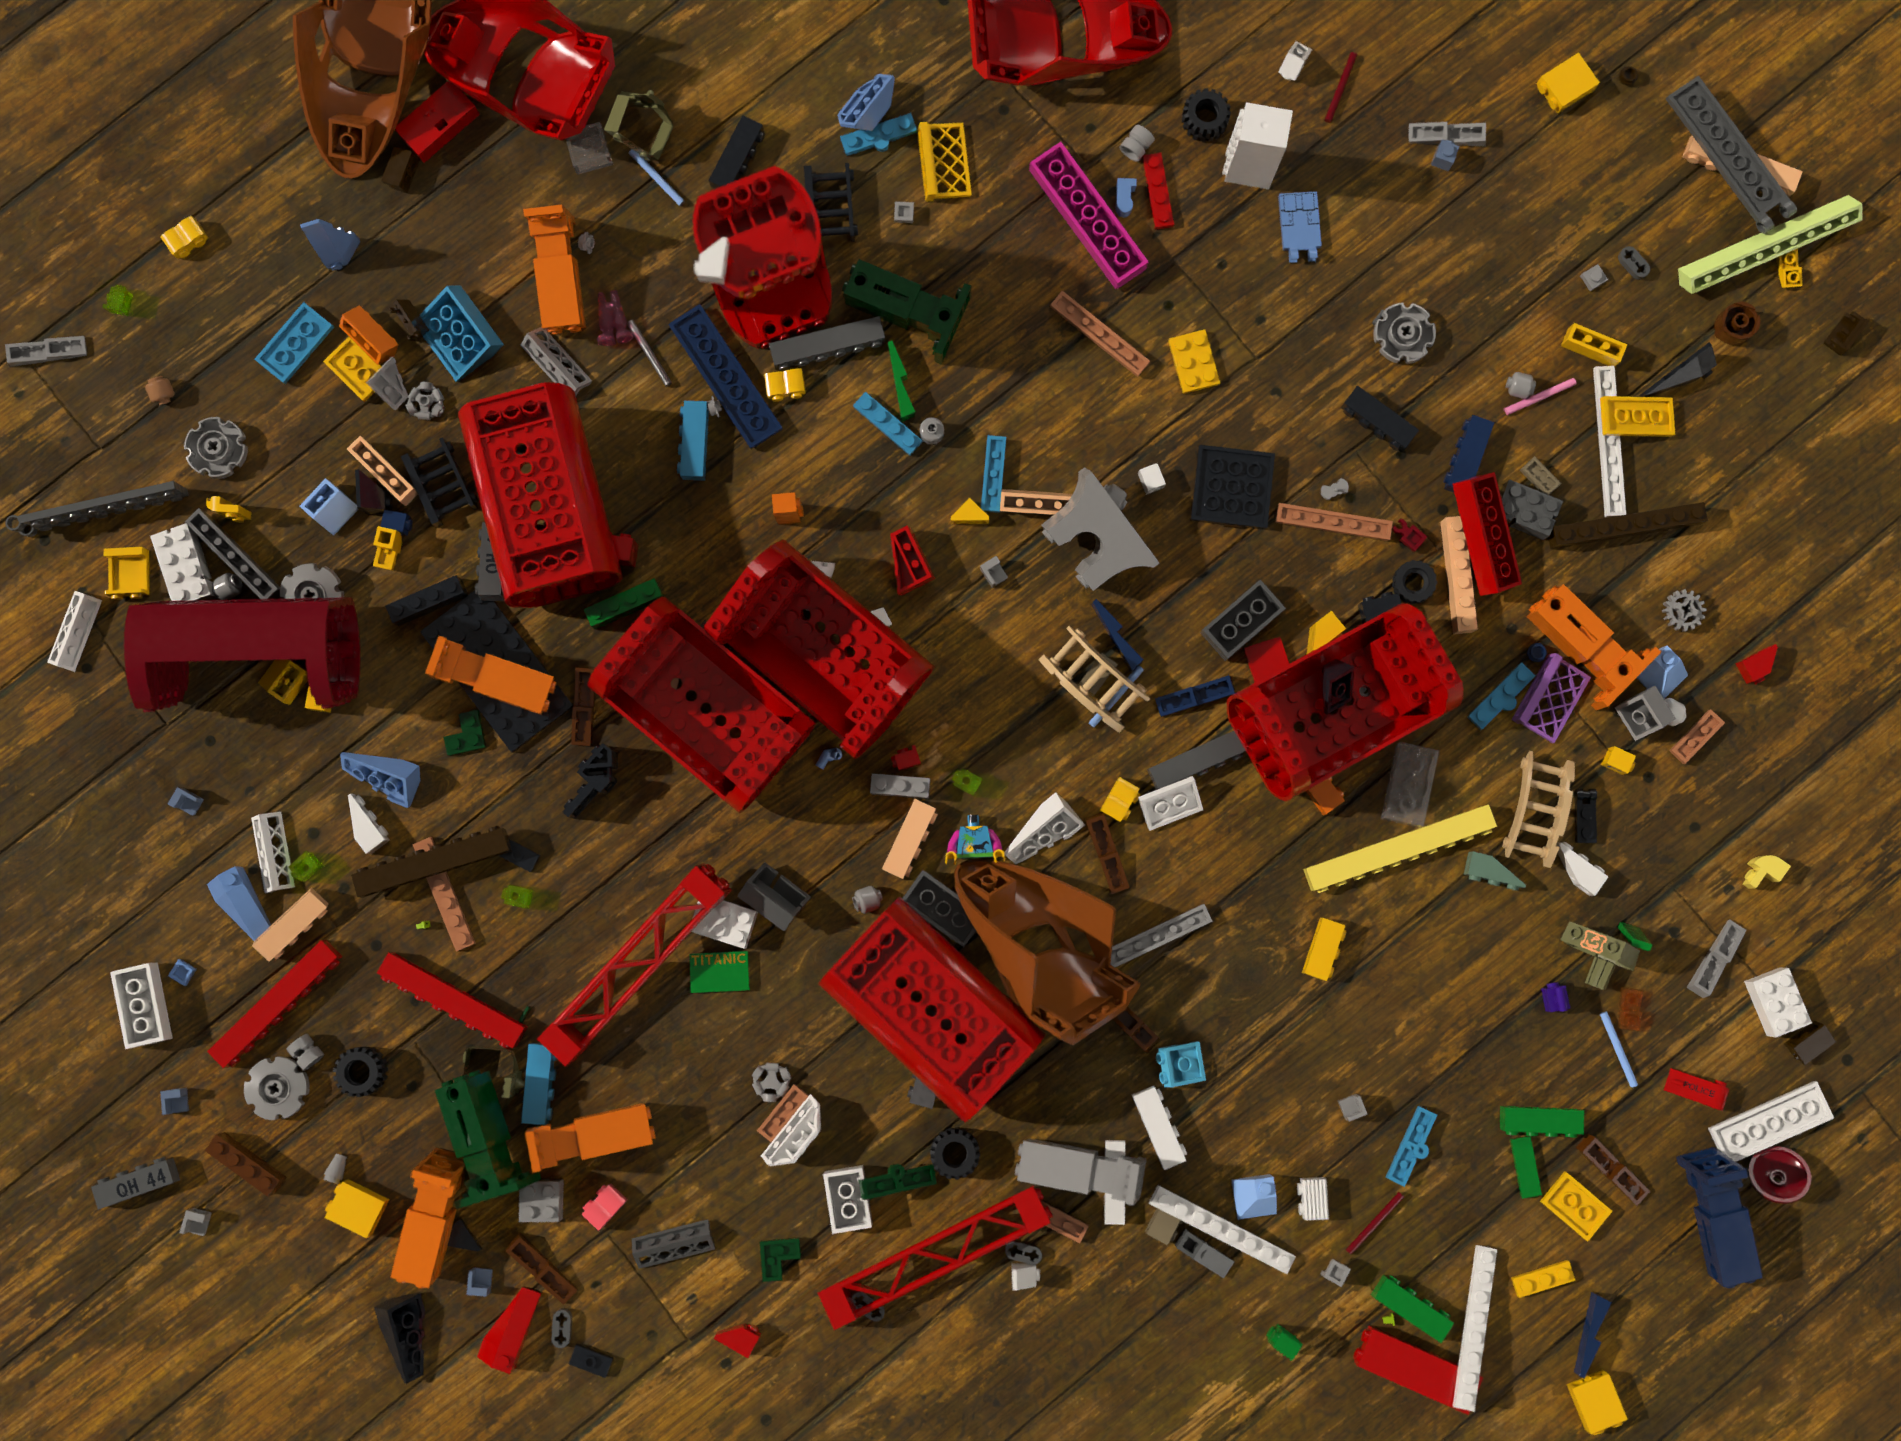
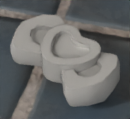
M1340 478L1337 484L1333 483L1331 486L1323 485L1321 487L1322 497L1330 500L1336 495L1347 493L1349 490L1348 482Z

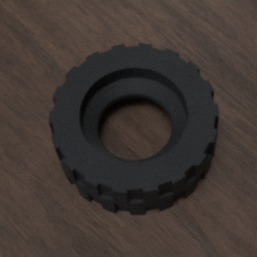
M1420 560L1404 563L1395 571V575L1392 578L1394 593H1399L1400 599L1405 603L1418 604L1425 601L1436 589L1437 576L1433 571L1434 569L1429 564L1423 563ZM1418 573L1422 576L1424 585L1421 590L1411 591L1406 587L1405 579L1409 574Z

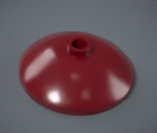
M1770 1146L1757 1152L1749 1163L1748 1176L1752 1186L1762 1197L1769 1201L1780 1204L1793 1203L1803 1198L1810 1188L1811 1172L1807 1163L1799 1154L1788 1148ZM1774 1178H1778L1780 1182H1776Z

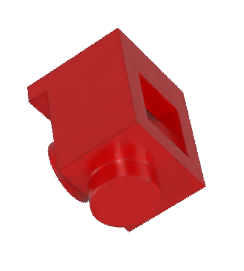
M912 745V750L904 748L898 750V754L891 757L894 768L898 767L899 771L921 765L915 745Z

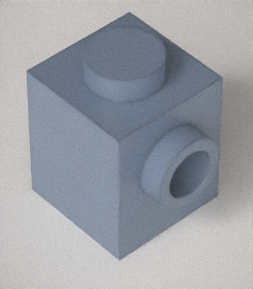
M1441 140L1431 165L1449 171L1460 146L1455 145L1454 142L1449 140Z

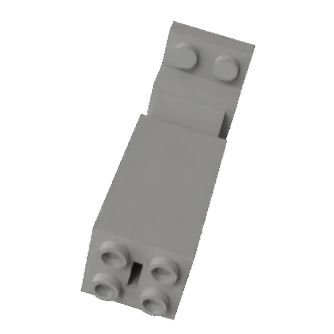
M1031 1138L1024 1140L1023 1144L1020 1143L1018 1155L1021 1156L1020 1163H1017L1015 1175L1018 1176L1017 1181L1083 1194H1089L1092 1190L1112 1194L1111 1199L1125 1201V1204L1134 1205L1141 1197L1147 1158H1133L1121 1155L1118 1159L1098 1156V1151Z

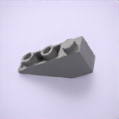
M1184 1228L1174 1244L1177 1249L1222 1278L1226 1276L1234 1264L1232 1259L1186 1228Z

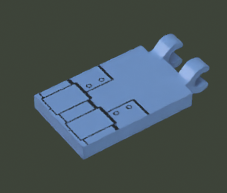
M1317 192L1279 194L1283 251L1288 250L1289 263H1297L1299 250H1307L1308 262H1316V258H1318L1317 249L1321 248Z

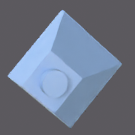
M1668 646L1659 648L1661 653L1636 678L1646 689L1656 686L1663 699L1688 676L1682 660Z
M1271 1174L1231 1180L1238 1220L1277 1214V1196L1274 1177Z

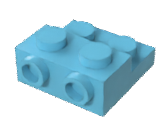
M1200 1042L1158 1048L1159 1053L1156 1054V1060L1159 1065L1161 1064L1162 1072L1159 1074V1078L1164 1087L1172 1088L1206 1081Z

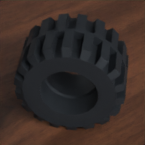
M1204 88L1203 92H1201L1199 89L1195 92V95L1192 93L1189 96V100H1186L1181 120L1184 123L1183 129L1188 130L1187 135L1189 137L1193 135V139L1196 141L1199 138L1201 139L1200 142H1205V139H1208V142L1213 141L1214 137L1218 139L1220 134L1225 132L1231 116L1230 104H1227L1228 99L1226 97L1222 98L1223 94L1221 92L1217 94L1215 89L1208 91V88ZM1209 109L1215 114L1216 119L1212 122H1204L1197 117L1196 111Z
M368 1046L347 1050L346 1053H342L340 1055L341 1058L335 1062L337 1067L333 1068V1072H336V1076H333V1078L338 1081L336 1086L338 1088L341 1087V1092L344 1094L348 1093V1096L363 1097L377 1092L378 1088L385 1084L383 1081L387 1080L388 1075H385V1072H388V1067H385L387 1061L381 1058L383 1054L381 1052L377 1053V1049H370ZM357 1060L364 1061L369 1067L370 1075L365 1083H359L353 1077L352 1068Z
M958 1127L947 1128V1130L941 1131L935 1137L931 1146V1162L935 1170L948 1179L955 1178L957 1180L961 1177L965 1178L978 1165L980 1158L978 1142L965 1129L962 1130ZM951 1142L963 1144L967 1151L966 1159L957 1165L948 1163L943 1155L947 1144Z

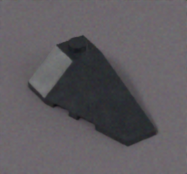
M1710 342L1638 397H1650L1694 382L1701 377L1703 379L1707 378L1713 373L1711 369L1717 365L1712 344Z
M417 1292L391 1298L375 1306L374 1309L379 1327L404 1384H408L423 1375L424 1350H422V1337H424L425 1330H422L425 1309L421 1293Z

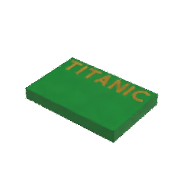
M748 951L689 954L691 993L750 990Z

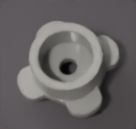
M584 232V235H580L578 239V246L580 250H586L590 254L594 248V238L588 232Z
M712 396V400L707 401L711 416L717 414V417H720L719 411H722L719 400L715 401Z

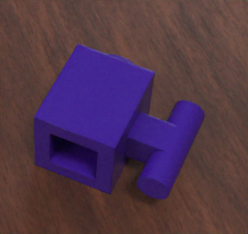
M1559 982L1548 983L1547 987L1541 988L1546 1012H1562L1570 1009L1566 985H1559Z

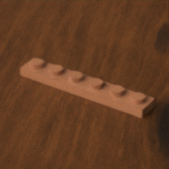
M1061 291L1050 304L1054 311L1135 376L1138 377L1150 363V360L1064 291Z
M1279 503L1275 523L1389 541L1393 521Z
M429 837L412 845L415 851L424 849L426 852L432 850V846L435 843L433 838ZM447 872L426 878L455 950L460 951L476 944Z

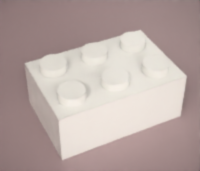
M723 900L707 914L692 932L746 949L758 912ZM701 909L695 910L693 918L699 913Z
M1780 967L1744 981L1766 1036L1778 1037L1812 1024L1789 968Z
M860 1165L825 1171L823 1177L832 1234L871 1228L873 1223L869 1199L862 1200L859 1179L865 1178L864 1166Z

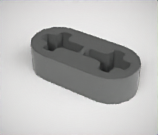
M1625 247L1618 254L1619 262L1634 279L1641 280L1649 274V264L1635 248ZM1630 253V258L1626 259L1624 256ZM1642 267L1644 270L1638 273V268Z
M1015 1240L1006 1244L1005 1253L1012 1260L1035 1265L1042 1259V1252L1035 1245ZM1013 1245H1017V1249L1021 1250L1022 1253L1015 1252V1255H1011V1251L1008 1249L1012 1248ZM1032 1250H1036V1254L1039 1256L1034 1257V1260H1030V1256L1026 1255L1025 1252L1032 1253Z
M856 1291L851 1297L856 1309L865 1305L861 1303L856 1305L855 1297L862 1295L864 1297L863 1301L866 1304L875 1301L867 1293ZM883 1306L879 1307L880 1316H872V1311L864 1316L872 1321H879L883 1318L885 1309Z
M566 1308L559 1309L553 1315L552 1343L557 1348H564L571 1340L572 1313ZM561 1313H564V1317H567L563 1326H561V1319H558ZM561 1330H563V1337H566L563 1343H560V1340L557 1339Z

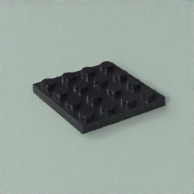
M1199 445L1191 521L1267 529L1275 453Z

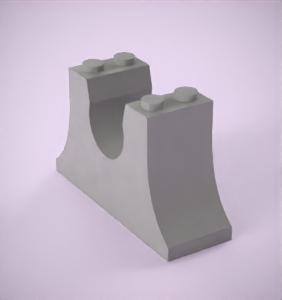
M1085 467L1078 472L1077 486L1069 501L1041 525L1044 528L1042 533L1052 544L1055 542L1058 546L1071 541L1074 536L1081 532H1091L1094 534L1096 540L1094 551L1089 557L1083 559L1075 569L1078 573L1076 576L1078 581L1086 589L1089 587L1092 591L1123 570L1138 566L1154 568L1159 564L1153 553L1095 475Z

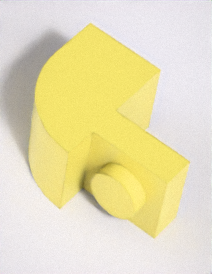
M1776 856L1755 857L1747 863L1753 870L1750 869L1744 877L1746 880L1743 885L1749 889L1757 888L1764 877L1771 882H1780L1791 866Z

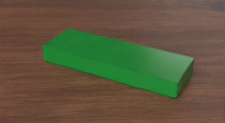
M1620 922L1618 929L1631 946L1646 951L1651 950L1653 944L1639 927Z
M1531 1136L1510 1139L1521 1198L1541 1196L1542 1192Z

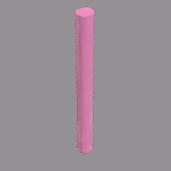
M1574 378L1508 406L1504 408L1506 415L1516 412L1575 386L1576 380Z

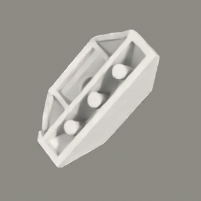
M810 1094L763 1152L761 1157L767 1165L776 1166L795 1163L805 1152L809 1144L817 1137L821 1130L820 1103L814 1096Z

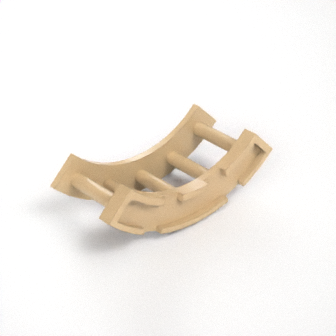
M1068 626L1066 629L1072 634L1071 639L1055 657L1048 658L1043 654L1039 661L1051 675L1055 674L1061 680L1059 683L1093 714L1095 712L1103 717V722L1120 733L1124 728L1120 722V717L1139 696L1148 702L1150 698L1145 693L1147 690L1140 683L1137 685L1110 664L1084 638L1086 635L1079 628L1075 630ZM1079 642L1086 650L1067 671H1063L1059 667L1060 661ZM1092 655L1102 665L1083 686H1078L1072 681V676ZM1108 670L1118 680L1100 700L1095 701L1088 695V691ZM1125 684L1133 692L1115 712L1110 713L1105 709V705Z
M1529 751L1526 758L1523 757L1520 768L1523 769L1520 797L1508 837L1504 838L1502 847L1505 848V857L1509 858L1512 850L1517 849L1540 855L1543 858V866L1551 868L1559 850V846H1556L1558 838L1564 835L1573 796V791L1569 789L1570 781L1574 782L1575 762L1567 760L1564 767L1557 768L1533 762V751ZM1532 769L1557 775L1560 778V785L1557 786L1533 780ZM1530 787L1557 793V796H1559L1558 806L1552 807L1528 801ZM1526 808L1552 814L1555 817L1553 826L1549 829L1522 822ZM1524 830L1548 836L1546 846L1541 848L1517 842L1519 831Z

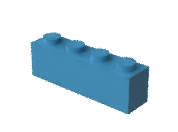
M684 401V406L680 408V417L683 418V425L679 427V436L682 437V444L678 445V454L681 455V462L677 464V473L680 474L682 480H705L709 408L707 401Z
M541 1043L528 1044L521 1122L524 1124L546 1125L549 1123V1120H552L553 1109L550 1108V1103L553 1101L555 1090L552 1089V1081L556 1079L554 1061H557V1058Z

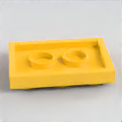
M1205 329L1168 339L1183 394L1220 385Z
M348 337L323 362L365 402L375 393L366 382L382 366L377 365Z
M1565 1171L1540 1200L1544 1206L1586 1241L1590 1240L1612 1213L1610 1208Z

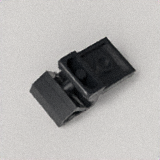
M604 743L596 745L591 751V757L588 760L584 759L579 764L577 773L588 783L587 785L583 784L577 790L578 795L574 799H569L564 805L563 813L567 817L576 819L599 792L607 795L616 785L617 779L612 776V770L618 769V753ZM602 770H607V774H606V775H600V774H605V772L602 771Z

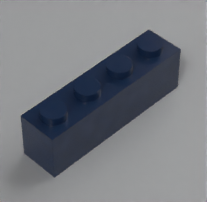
M1472 415L1468 420L1465 419L1462 430H1464L1463 436L1458 438L1455 446L1458 448L1456 455L1453 454L1449 463L1452 466L1451 470L1446 473L1443 483H1446L1445 490L1454 493L1453 483L1476 476L1495 422Z

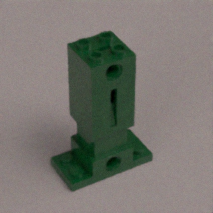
M858 259L857 264H853L851 267L849 281H845L842 288L845 304L874 317L880 316V319L908 330L909 326L928 333V339L935 342L932 348L934 350L935 362L942 365L971 299V285L964 283L962 288L959 287L955 295L956 299L944 294L941 298L922 291V285Z
M480 1070L469 1073V1076L468 1074L441 1083L442 1087L434 1090L456 1158L463 1157L470 1178L464 1181L467 1192L461 1194V1199L454 1201L456 1209L520 1190L541 1180L539 1172L531 1174L530 1171L522 1173L519 1161L512 1162L506 1141L511 1139L489 1071L481 1073Z

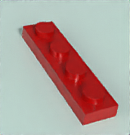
M1162 154L1143 155L1142 161L1155 230L1173 227L1174 221Z

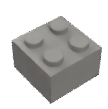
M1656 686L1625 700L1615 707L1635 741L1664 728L1676 719Z
M541 1179L519 1190V1222H559L563 1219V1179Z

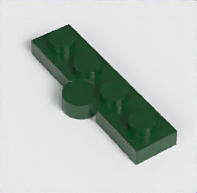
M892 1164L889 1166L887 1174L859 1179L862 1200L937 1184L933 1164L904 1169L900 1164Z

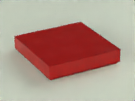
M1281 637L1243 648L1254 683L1289 664Z

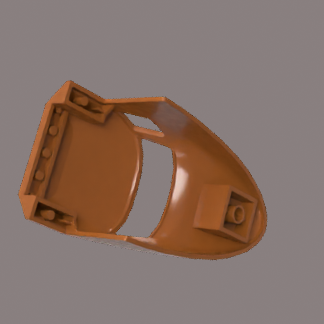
M319 0V2L293 15L295 63L305 118L311 136L322 158L338 175L344 178H355L362 175L376 163L387 147L399 121L410 86L428 42L432 0ZM321 23L325 44L319 58L316 50L315 36ZM332 54L344 64L358 70L381 75H399L397 91L389 94H374L357 91L339 84L327 73Z
M983 859L967 860L957 865L954 879L960 903L988 949L1010 1000L1020 1012L1059 1039L1074 1045L1126 1010L1138 991L1140 983L1110 965L1116 916L1115 907L1063 881L1019 865L1000 861L995 863L994 860ZM1050 924L1062 948L1046 950L1035 955L1014 941L1012 937L1031 927ZM1065 926L1085 933L1095 957L1075 949Z

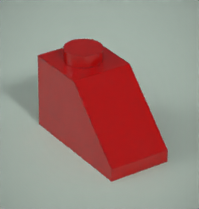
M1776 644L1768 646L1735 663L1746 684L1751 682L1758 684L1766 679L1764 676L1771 673L1778 649Z
M741 1324L717 1331L713 1339L748 1358L761 1333L752 1324Z

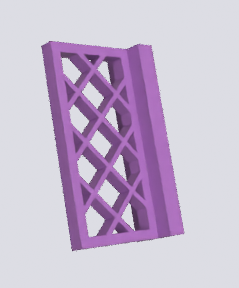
M1557 653L1547 655L1512 718L1517 724H1522L1551 743H1555L1591 678L1563 660V657ZM1560 664L1566 668L1567 675L1559 677L1557 671ZM1575 675L1583 678L1582 683L1577 687L1574 686L1572 678ZM1568 678L1570 688L1562 690L1560 679ZM1556 681L1558 692L1550 693L1548 685L1550 682ZM1571 691L1573 699L1571 702L1565 703L1563 693ZM1559 694L1561 705L1553 707L1551 696ZM1546 697L1549 708L1540 710L1539 701ZM1562 707L1564 715L1561 719L1556 720L1554 709ZM1550 711L1552 721L1544 723L1541 713ZM1534 714H1537L1539 725L1536 726L1528 723ZM1553 724L1554 733L1552 736L1546 734V725Z

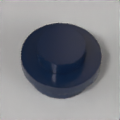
M1534 643L1529 646L1527 655L1531 661L1541 662L1546 658L1547 650L1544 645Z

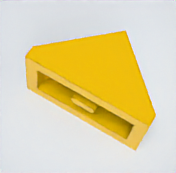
M969 498L951 516V524H989V516Z

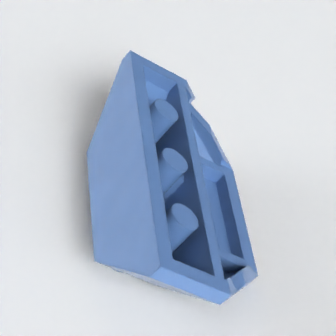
M877 74L874 77L875 79L868 81L857 89L837 114L841 127L872 131L891 107L894 76Z

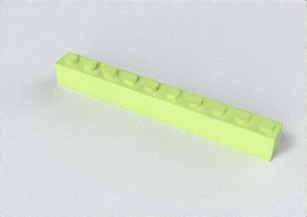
M1847 195L1780 224L1765 234L1759 233L1678 269L1679 285L1691 294L1862 221V203Z

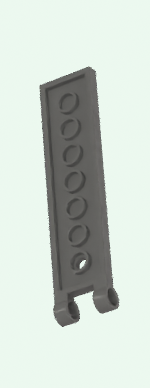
M1699 76L1666 98L1672 109L1756 221V227L1762 234L1774 228V223L1767 216L1766 212L1776 205L1779 206V212L1784 218H1789L1797 212L1796 205L1789 199ZM1756 192H1762V197H1758Z
M171 481L20 516L11 515L6 519L5 525L11 531L19 532L26 537H33L38 530L48 531L53 526L65 527L69 526L71 522L76 521L83 523L93 517L105 518L111 513L123 514L129 509L141 510L151 504L159 506L164 504V501H181L182 497L189 495L187 488ZM18 519L19 525L16 528H12V522ZM27 525H30L32 529L26 534L24 529Z

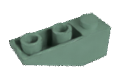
M1473 851L1468 852L1463 875L1469 876V880L1480 882L1481 879L1488 880V884L1500 886L1501 883L1507 885V889L1515 891L1526 887V884L1493 856Z

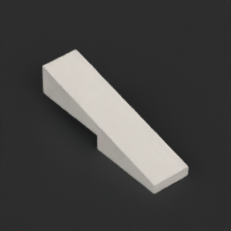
M1105 1140V1157L1118 1159L1121 1155L1125 1156V1140ZM1105 1193V1224L1125 1225V1201L1111 1199L1112 1194Z

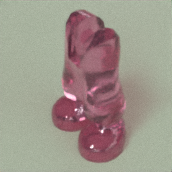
M617 290L610 291L611 302H606L603 292L598 293L599 327L603 334L599 335L597 340L601 346L616 345L613 334L614 327L616 328L618 343L624 344L633 339V333L626 329L627 320Z

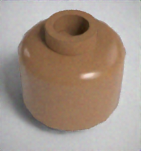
M158 376L147 380L148 384H146L145 389L151 402H158L159 405L171 402L170 398L175 393L169 379Z

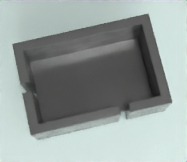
M1509 479L1503 484L1500 492L1507 523L1511 522L1512 519H1516L1509 527L1541 540L1546 539L1550 536L1556 521L1554 518L1558 516L1563 501Z
M764 862L745 883L738 897L781 930L785 931L804 909L811 896L783 875L780 876L774 887L770 888L779 872Z

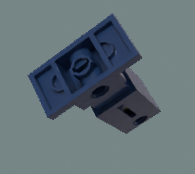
M1715 1147L1676 1156L1677 1163L1686 1170L1688 1184L1696 1191L1699 1206L1694 1207L1708 1275L1724 1288H1733L1741 1283H1753L1756 1279L1763 1278L1747 1208L1741 1205L1738 1188L1743 1187L1741 1179L1748 1177L1747 1170Z

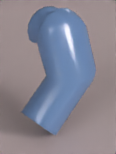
M839 748L825 749L815 765L824 770L828 761L841 759L842 752Z

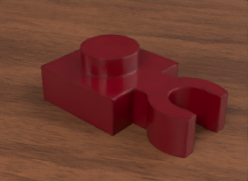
M1400 518L1398 522L1402 525V529L1393 526L1392 531L1395 534H1401L1400 541L1415 552L1426 540L1427 536L1414 525L1408 528L1406 521Z

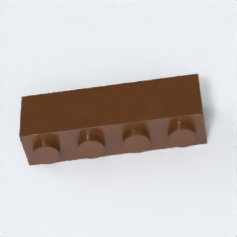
M225 1132L216 1134L205 1149L208 1154L267 1197L275 1194L287 1178Z

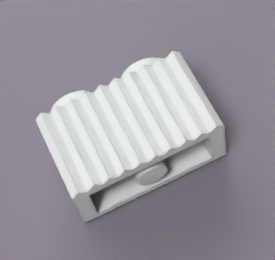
M1300 1178V1183H1297L1298 1195H1301L1302 1203L1298 1204L1299 1215H1302L1304 1220L1329 1219L1326 1178Z

